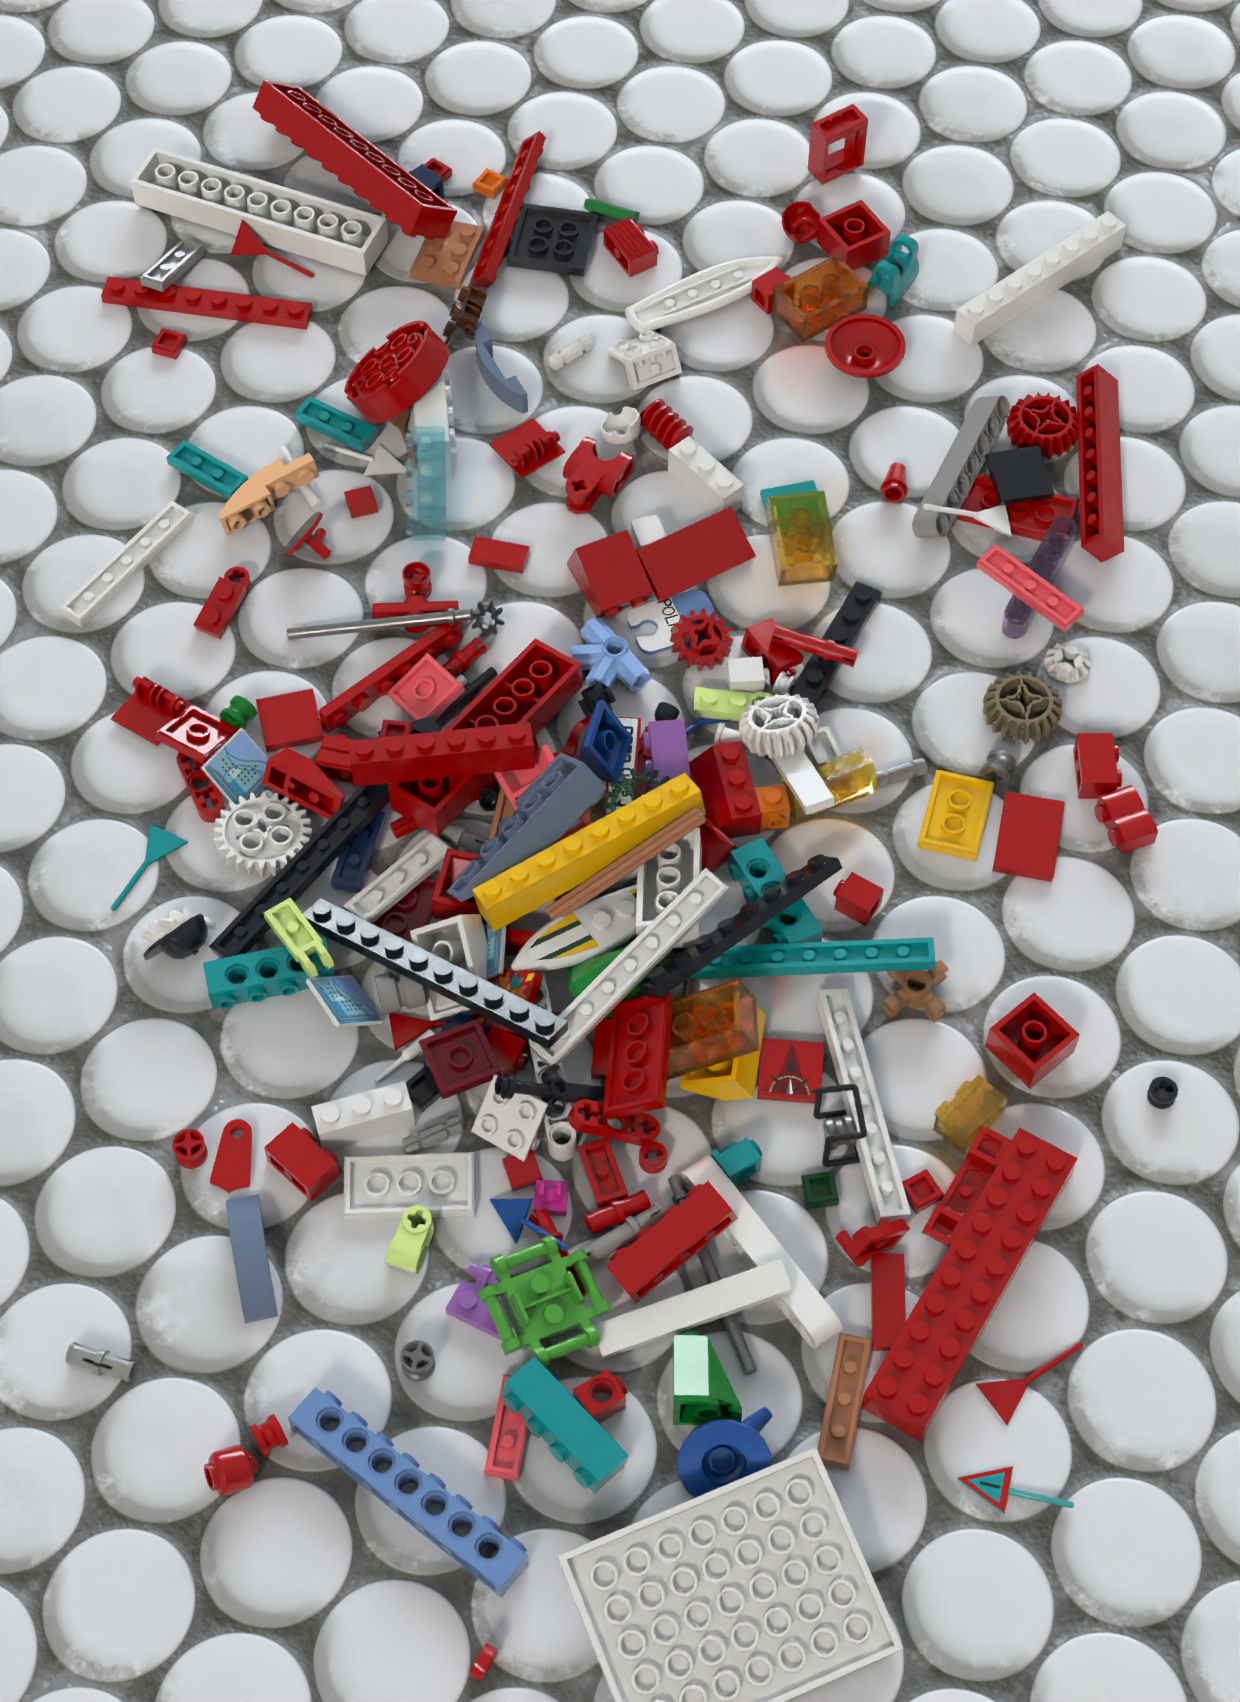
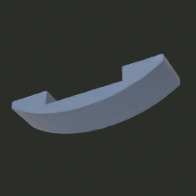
M478 322L475 330L476 358L485 383L509 407L523 414L528 412V399L525 389L516 375L505 379L493 360L492 338L482 322Z
M259 1195L226 1200L231 1245L244 1321L249 1323L278 1317Z

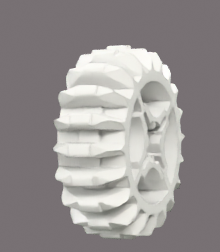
M789 692L780 696L776 693L773 697L765 696L764 700L761 701L754 700V705L746 707V712L741 714L739 731L745 747L749 748L751 753H757L759 757L768 755L770 759L776 755H780L783 758L786 754L794 756L797 750L804 751L805 745H812L813 739L818 737L820 722L814 704L809 702L808 698H801L799 694L790 696Z

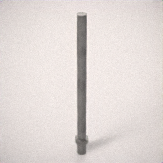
M448 608V611L288 628L287 637L288 640L442 623H449L451 626L457 625V622L473 620V610Z
M674 1175L668 1179V1182L673 1192L671 1198L673 1204L678 1206L687 1198L689 1190H685L680 1175ZM706 1245L697 1252V1256L710 1284L721 1280L708 1245ZM735 1313L722 1317L744 1374L750 1375L756 1372V1365Z

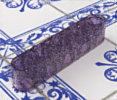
M1063 516L1056 518L1052 522L1028 568L1051 585L1073 547L1077 530L1073 519ZM1013 594L1004 611L1002 632L1005 636L1012 639L1023 637L1037 611Z

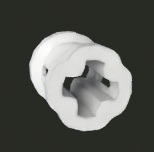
M719 723L714 738V745L742 741L739 730L727 728L725 724Z

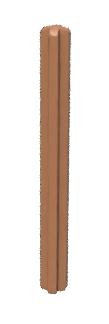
M694 807L547 906L545 909L551 920L569 915L704 824L706 821L700 809Z

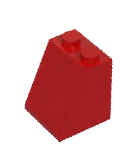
M628 530L575 548L566 563L596 618L604 615L606 618H611L622 613V608L631 605L632 609L645 605L648 603L647 599L653 593Z

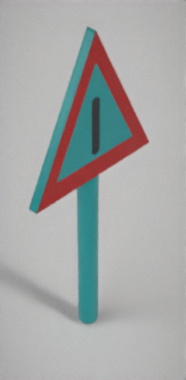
M1013 1466L957 1478L1003 1514L1005 1513L1008 1494L1066 1508L1074 1507L1072 1501L1010 1488Z

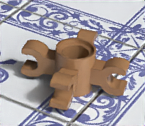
M939 960L935 963V969L927 970L926 972L923 970L886 971L902 987L899 991L890 994L884 999L883 1002L886 1005L882 1007V1010L891 1018L900 1012L904 1006L909 1008L922 1007L928 1018L934 1023L944 1017L942 1011L946 1009V1006L939 998L931 994L930 988L940 984L947 978L945 972L949 968ZM915 986V987L920 988L921 990H920V991H914V990L910 989L909 987Z

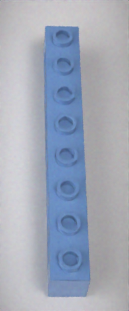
M315 1387L288 1417L291 1429L502 1598L528 1566V1557L525 1553L527 1549L514 1537L507 1539L498 1532L499 1526L488 1516L484 1515L480 1518L471 1511L473 1506L463 1496L457 1494L454 1497L445 1490V1483L435 1474L430 1473L427 1476L418 1469L420 1464L410 1454L404 1452L401 1455L392 1448L394 1446L393 1442L383 1433L378 1432L374 1434L366 1427L368 1423L358 1413L352 1411L349 1414L341 1408V1401L329 1391L323 1393ZM329 1421L340 1423L339 1427L334 1431H325L323 1429L324 1425ZM356 1441H362L366 1444L364 1449L359 1452L349 1450V1446ZM381 1462L392 1464L390 1470L385 1473H378L374 1470L376 1465ZM411 1482L418 1485V1489L414 1493L405 1494L400 1491L406 1483ZM439 1503L445 1507L444 1511L439 1515H431L427 1512V1509L432 1504ZM459 1525H468L472 1528L471 1532L464 1537H459L453 1533L454 1529ZM487 1546H494L499 1550L498 1554L493 1558H484L480 1555V1552Z

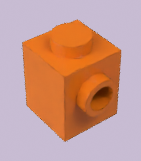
M777 784L755 788L762 814L760 832L789 828L791 807L785 785Z

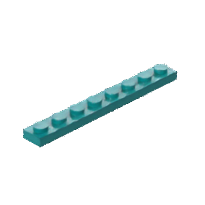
M934 937L734 945L688 979L935 969L936 963Z

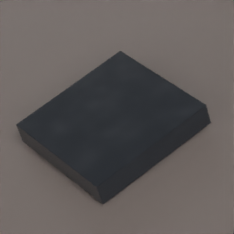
M1039 446L986 454L985 461L999 506L1053 497L1054 491Z

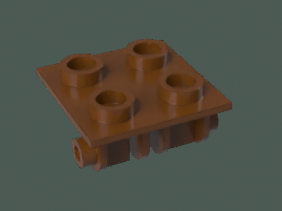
M473 277L468 287L462 286L457 298L460 302L455 301L449 313L452 322L448 320L442 334L446 337V346L456 327L462 328L465 333H472L477 328L487 294L484 288L473 286L475 280Z

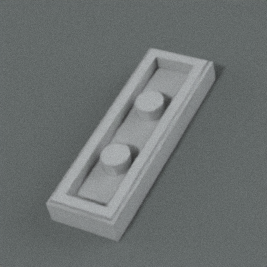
M182 239L140 276L141 285L164 292L205 255V246Z

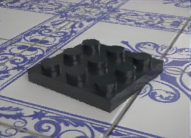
M523 203L507 258L508 266L584 277L599 223V213Z

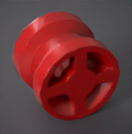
M185 1129L174 1137L172 1147L177 1162L182 1167L194 1169L204 1164L208 1156V1150L204 1137L199 1131Z
M275 1414L268 1416L266 1422L260 1425L255 1423L249 1426L263 1457L269 1455L273 1448L277 1446L285 1447L289 1444Z

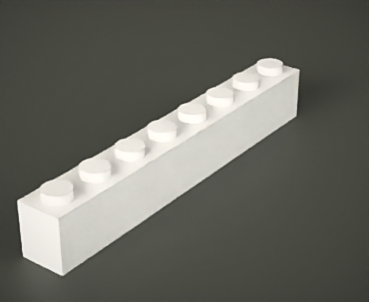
M1109 211L1102 214L956 310L953 332L972 347L1121 249L1127 225Z

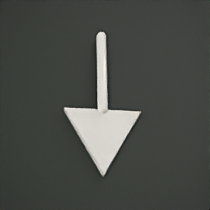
M328 443L324 444L325 449L369 461L370 463L363 476L409 472L405 466L381 445L377 448L374 456L371 457Z

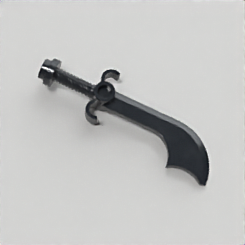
M552 1065L543 1072L542 1080L544 1084L516 1081L515 1075L512 1073L499 1075L495 1081V1093L500 1095L502 1099H512L515 1093L540 1096L542 1101L548 1103L545 1113L551 1118H557L563 1113L562 1110L554 1109L552 1104L557 1101L576 1103L581 1099H588L604 1103L605 1087L567 1083L562 1078L553 1079L551 1073L556 1072L560 1068L558 1065Z

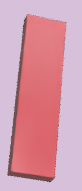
M997 544L977 561V568L1064 632L1084 614V608Z

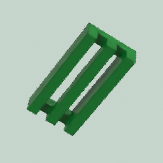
M585 198L583 206L586 210L621 220H626L629 217L633 222L638 221L640 215L638 211L590 198Z

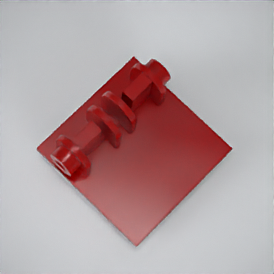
M534 418L489 443L491 448L521 479L566 453L558 444V441H560L559 434L556 431L546 432Z
M137 676L132 683V686L135 687V692L111 717V720L158 746L161 742L156 740L157 731L193 704L149 680L147 677Z

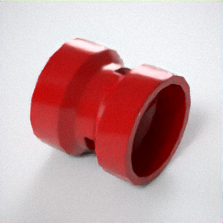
M422 562L407 564L402 571L405 595L407 597L417 595L427 599L432 593L429 567Z

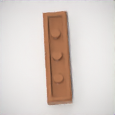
M839 1333L817 1449L824 1466L849 1471L873 1339Z

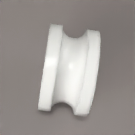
M782 671L775 681L772 694L775 696L776 693L784 695L790 692L797 677L794 675L788 677L787 673Z

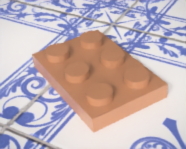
M453 221L445 239L434 238L429 240L425 238L410 269V278L460 290L484 237V227Z

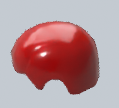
M796 201L788 205L782 213V226L786 236L793 242L800 244L808 243L817 237L818 219L821 217L820 213L807 201Z

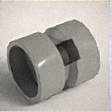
M392 972L374 976L383 1015L399 1012L404 1005L409 1009L426 1005L423 985L401 974L395 976Z

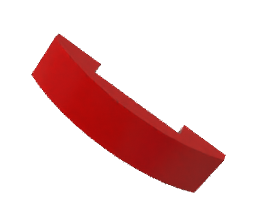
M985 1126L981 1127L968 1150L963 1164L940 1204H937L922 1230L923 1234L950 1247L1012 1140Z

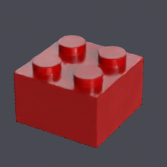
M859 200L818 219L816 242L844 274H847L888 255L891 231L862 200Z
M1034 992L989 1029L985 1047L1031 1089L1074 1053L1080 1034Z

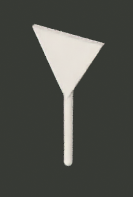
M930 504L923 505L925 510L973 517L1007 537H1012L1006 505L996 506L979 512Z

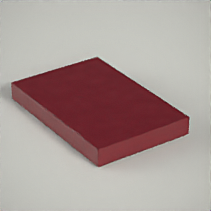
M427 877L372 924L412 943L410 931L429 925L433 917L432 897L438 879Z

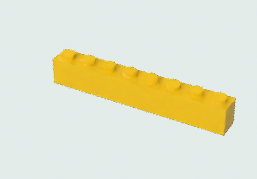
M683 773L472 889L479 913L493 932L501 929L582 884L694 807H697L703 815H706L701 790L686 773Z

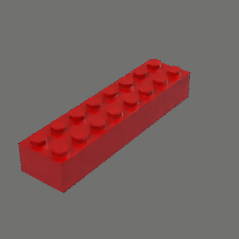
M535 638L444 731L530 722L532 738H534L583 687L582 664ZM494 773L391 783L388 786L390 806L392 810L438 837L496 776Z

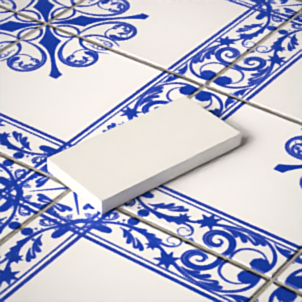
M474 1152L344 1156V1221L402 1219L405 1211L416 1205L427 1208L432 1218L475 1216Z

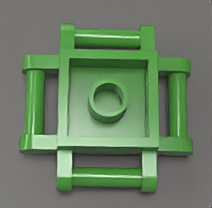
M552 1235L541 1238L540 1243L504 1257L498 1255L490 1258L491 1269L498 1284L489 1285L479 1290L477 1294L480 1301L485 1302L503 1341L501 1348L505 1355L520 1349H528L531 1357L535 1356L546 1367L550 1364V1361L585 1346L592 1348L600 1344L599 1334L590 1321L609 1313L612 1308L608 1300L604 1301L586 1262L588 1256L584 1249L577 1250L561 1258L556 1240ZM545 1255L548 1264L513 1278L510 1277L508 1269ZM569 1268H575L592 1307L584 1309L582 1304L583 1296L571 1271L567 1272ZM498 1297H500V1299H501V1301H502V1303H503V1306H504V1308H505V1310H506V1312H507V1315H508V1317H509V1319H510V1321H511V1323H512V1326H513V1328H514V1330H515V1332H516L517 1337H515V1335H514V1333H513V1330H512V1328H511V1326H510V1324H509V1322H508V1319H507V1317H506V1315H505V1313H504V1310H503V1308H502V1306H501V1304H500V1302H499ZM577 1328L580 1331L579 1335L550 1347L544 1348L541 1346V1343Z

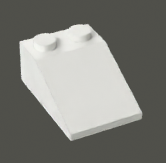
M461 914L410 931L414 945L484 980L487 979L488 944L481 914ZM423 986L430 1021L453 1016L459 1012L470 1011V1009Z

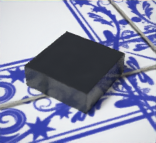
M424 1067L406 1082L411 1102L422 1112L441 1097L431 1073Z

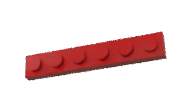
M457 622V625L451 626L449 623H442L320 708L321 727L330 733L334 729L344 726L354 715L365 711L371 703L381 696L387 695L386 693L427 653L436 660L438 656L448 649L456 647L463 639L462 623Z

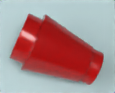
M896 462L890 465L881 485V493L884 499L889 502H900L908 493L906 467L902 463Z

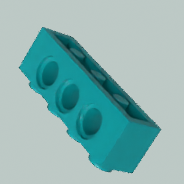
M762 837L730 851V862L727 866L728 872L733 881H738L742 886L743 896L747 903L755 902L763 896L762 893L766 889L777 886L785 880L787 874ZM753 875H761L763 877L756 878L753 877ZM802 898L762 925L764 928L768 927L771 931L774 944L822 942L823 929ZM784 921H790V922H792V923H794V924L787 925V924H784L783 922H784Z
M321 937L323 946L329 953L326 937ZM285 945L203 962L208 994L213 1009H228L240 1003L250 1001L261 1002L269 997L278 995L289 996L297 991L310 989L305 982L310 977L304 970L295 971V969L302 966L300 962H296ZM316 952L307 956L317 969L318 976L314 978L334 976L332 967L327 969ZM267 974H275L273 977L270 978L264 977ZM238 980H245L241 984H233Z

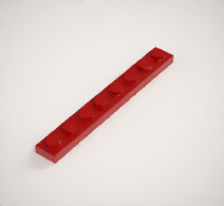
M540 131L522 141L472 277L475 278L473 286L476 288H488L497 278V269L503 262V253L510 243L509 237L512 229L517 224L516 218L524 203V196L531 186V177L537 170L538 158L544 151L543 145L546 137Z
M108 276L101 294L103 303L307 330L313 312L312 303L179 285H170L164 292L141 285L140 280Z

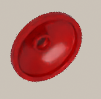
M871 314L851 315L837 321L829 329L825 339V352L829 361L841 372L859 378H875L892 372L902 362L906 349L905 338L900 329L891 321Z

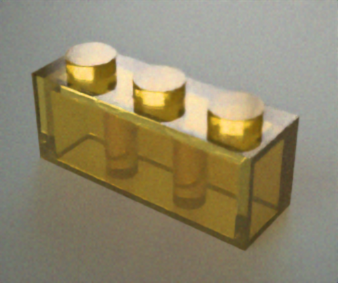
M862 747L814 765V768L834 797L835 805L806 815L783 778L780 779L781 784H784L791 807L790 813L797 822L878 791L874 762Z

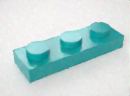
M310 396L294 413L296 422L362 453L378 435L377 427Z
M185 440L166 457L168 465L227 499H230L239 487L248 480L247 475Z

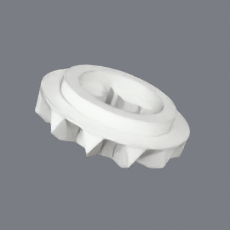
M1068 641L1065 645L1056 643L1054 648L1048 649L1044 659V666L1048 674L1054 679L1065 683H1074L1087 676L1090 671L1091 661L1089 660L1088 652L1082 651L1080 645L1076 647L1071 646ZM1066 657L1068 660L1073 659V664L1070 665L1068 662L1063 663V658Z

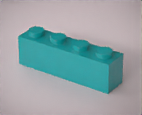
M535 1356L505 1381L501 1393L504 1404L513 1413L518 1412L526 1420L527 1428L535 1437L543 1438L550 1446L549 1450L554 1458L560 1463L565 1462L574 1471L573 1476L582 1487H589L595 1494L624 1468L629 1455Z

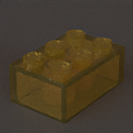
M815 491L768 496L766 518L778 586L834 581L838 564L825 492Z

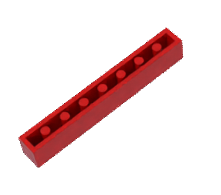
M1097 364L1076 376L1077 414L1079 415L1077 422L1080 423L1077 426L1081 547L1102 563L1124 552L1118 380Z

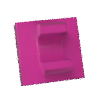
M536 1180L534 1212L546 1208L549 1216H566L568 1181Z

